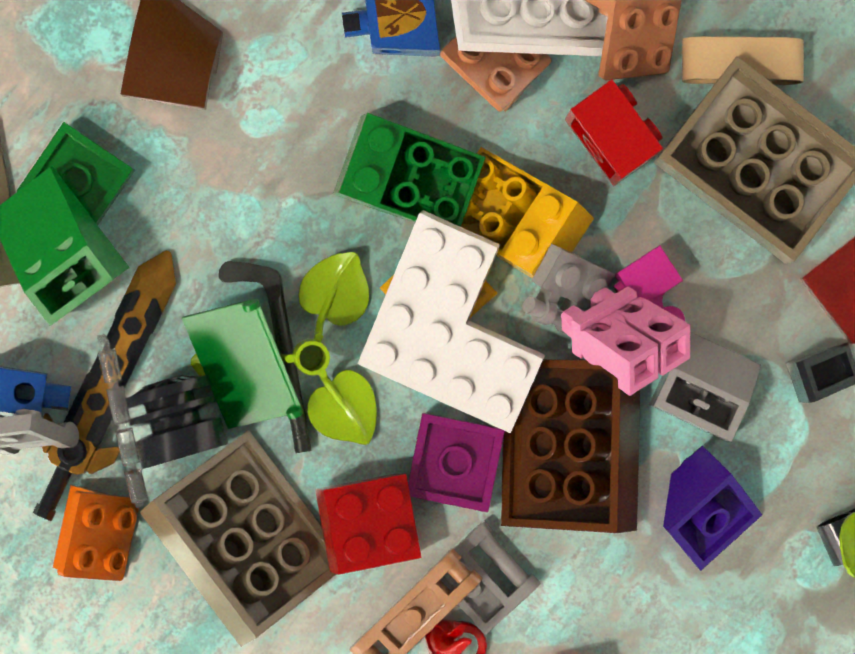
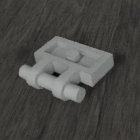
M551 243L531 280L540 286L541 289L536 298L527 297L522 304L523 311L530 314L534 321L543 325L554 324L558 331L566 334L562 331V312L573 305L582 310L584 307L590 309V300L594 293L604 287L608 289L615 274L602 266ZM560 296H562L565 300L559 309L557 308V302Z

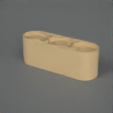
M706 36L682 39V82L715 84L736 56L774 85H793L804 82L803 39L789 37Z

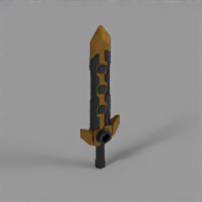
M163 251L138 266L114 315L113 324L92 368L86 374L63 422H73L78 428L79 440L77 445L70 448H58L53 445L42 447L43 452L49 454L50 462L57 467L40 503H37L33 511L35 515L49 521L53 520L57 504L72 473L80 475L88 471L89 474H93L115 463L121 447L101 448L96 451L97 446L101 444L123 398L125 387L176 286L171 252ZM48 413L44 414V419L55 423Z

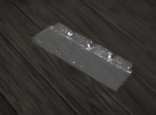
M105 334L97 336L100 348L98 356L104 382L108 385L106 392L114 425L117 426L115 433L122 465L126 467L124 474L130 501L135 503L136 508L145 506L144 501L148 499L142 470L141 468H136V464L140 460L133 428L127 427V423L131 419L124 387L118 386V381L122 377L115 348L110 349L109 340Z

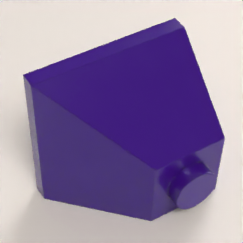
M703 446L687 457L671 473L663 524L666 531L701 571L762 516V513L734 476Z

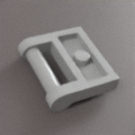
M17 410L15 416L6 417L0 415V454L11 455L18 453L20 449L51 445L58 448L74 447L79 440L78 428L73 422L55 424L41 418L42 413L35 410Z
M485 521L475 527L454 547L462 556L460 561L470 571L475 569L483 577L482 581L458 606L484 635L492 630L541 584L533 574L528 576L491 535L493 529ZM477 545L481 547L516 586L508 596L469 554ZM448 573L440 579L451 591L458 585Z

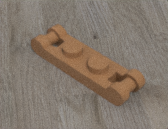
M452 548L365 632L349 650L353 654H382L373 645L379 640L389 650L386 654H407L482 581L483 577L475 569L470 571L460 561L462 556ZM446 573L458 583L452 591L440 580Z

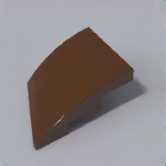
M140 0L120 94L128 98L206 110L212 73H217L223 32L180 0Z

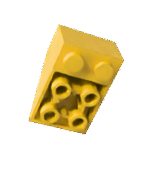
M480 147L476 154L486 158L461 227L500 244L496 256L533 279L551 243L572 253L594 220V217L576 200Z

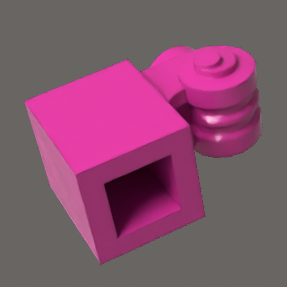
M660 245L615 274L618 283L613 285L616 293L628 286L637 291V298H645L685 321L684 314L679 308L675 306L664 307L662 303L665 292L683 280Z

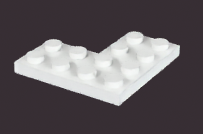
M451 0L458 51L602 56L608 16L600 14L598 7L585 0Z
M422 210L413 227L358 364L511 433L545 355L469 321L500 244Z

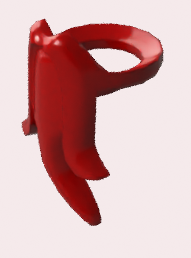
M442 619L425 635L429 654H461L471 644L472 639L460 637L464 632L470 633L475 636L478 642L476 654H485L487 649L486 637L471 622Z

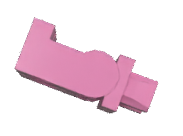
M628 286L617 293L604 287L594 293L590 300V309L583 311L573 305L561 314L562 331L572 338V353L581 359L584 357L593 365H600L617 377L618 388L629 396L658 379V373L663 376L690 359V324L645 298H637V291Z

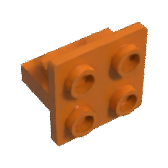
M70 485L53 568L58 569V575L70 578L122 581L128 562L140 500L133 497L110 495L82 486Z

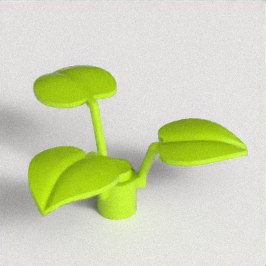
M345 252L323 259L314 265L303 277L298 292L299 304L304 311L319 315L316 321L315 334L313 339H305L295 346L293 354H281L283 362H294L295 366L307 375H319L325 385L315 389L308 400L307 414L313 427L322 435L331 439L368 445L373 437L377 417L373 390L362 375L352 370L339 372L331 381L325 370L329 365L330 354L326 346L321 343L325 319L334 325H349L364 314L369 302L368 283L362 270L359 256L355 252ZM195 353L191 358V366L199 376H203L205 373Z

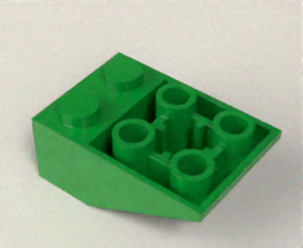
M366 113L361 115L333 194L416 223L419 213L424 210L461 227L486 157Z
M50 166L0 205V241L24 293L49 326H52L130 268L53 166Z

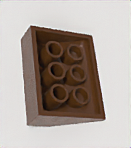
M543 359L511 433L504 432L501 526L604 533L637 531L640 390L629 396L618 388L617 377L600 365H593L587 360Z

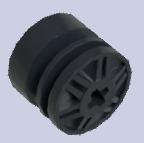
M181 375L146 385L132 396L122 399L125 410L143 405L146 414L129 419V426L150 425L152 433L135 442L142 469L228 444L221 417L203 419L200 417L199 410L216 401L215 396L211 395L195 399L193 393L195 390L211 385L209 375Z

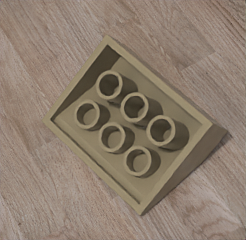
M737 56L653 162L785 264L795 262L855 184V146Z
M249 430L163 492L140 511V514L241 647L259 637L336 575L331 573L329 569L322 526Z

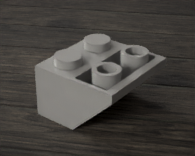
M690 332V359L661 377L649 405L722 440L732 442L750 404L761 364Z

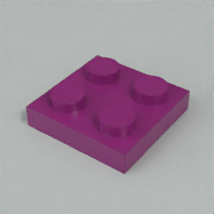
M422 413L408 481L410 497L488 512L505 431L500 428Z

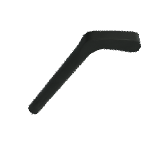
M227 261L222 264L218 276L222 282H257L263 285L268 298L275 342L280 354H293L294 349L284 299L282 277L279 271L251 263ZM284 362L304 411L297 367L294 362ZM305 411L300 417L289 419L295 453L312 451L310 438L308 437Z

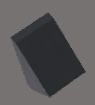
M848 342L786 362L799 402H816L855 385V361Z

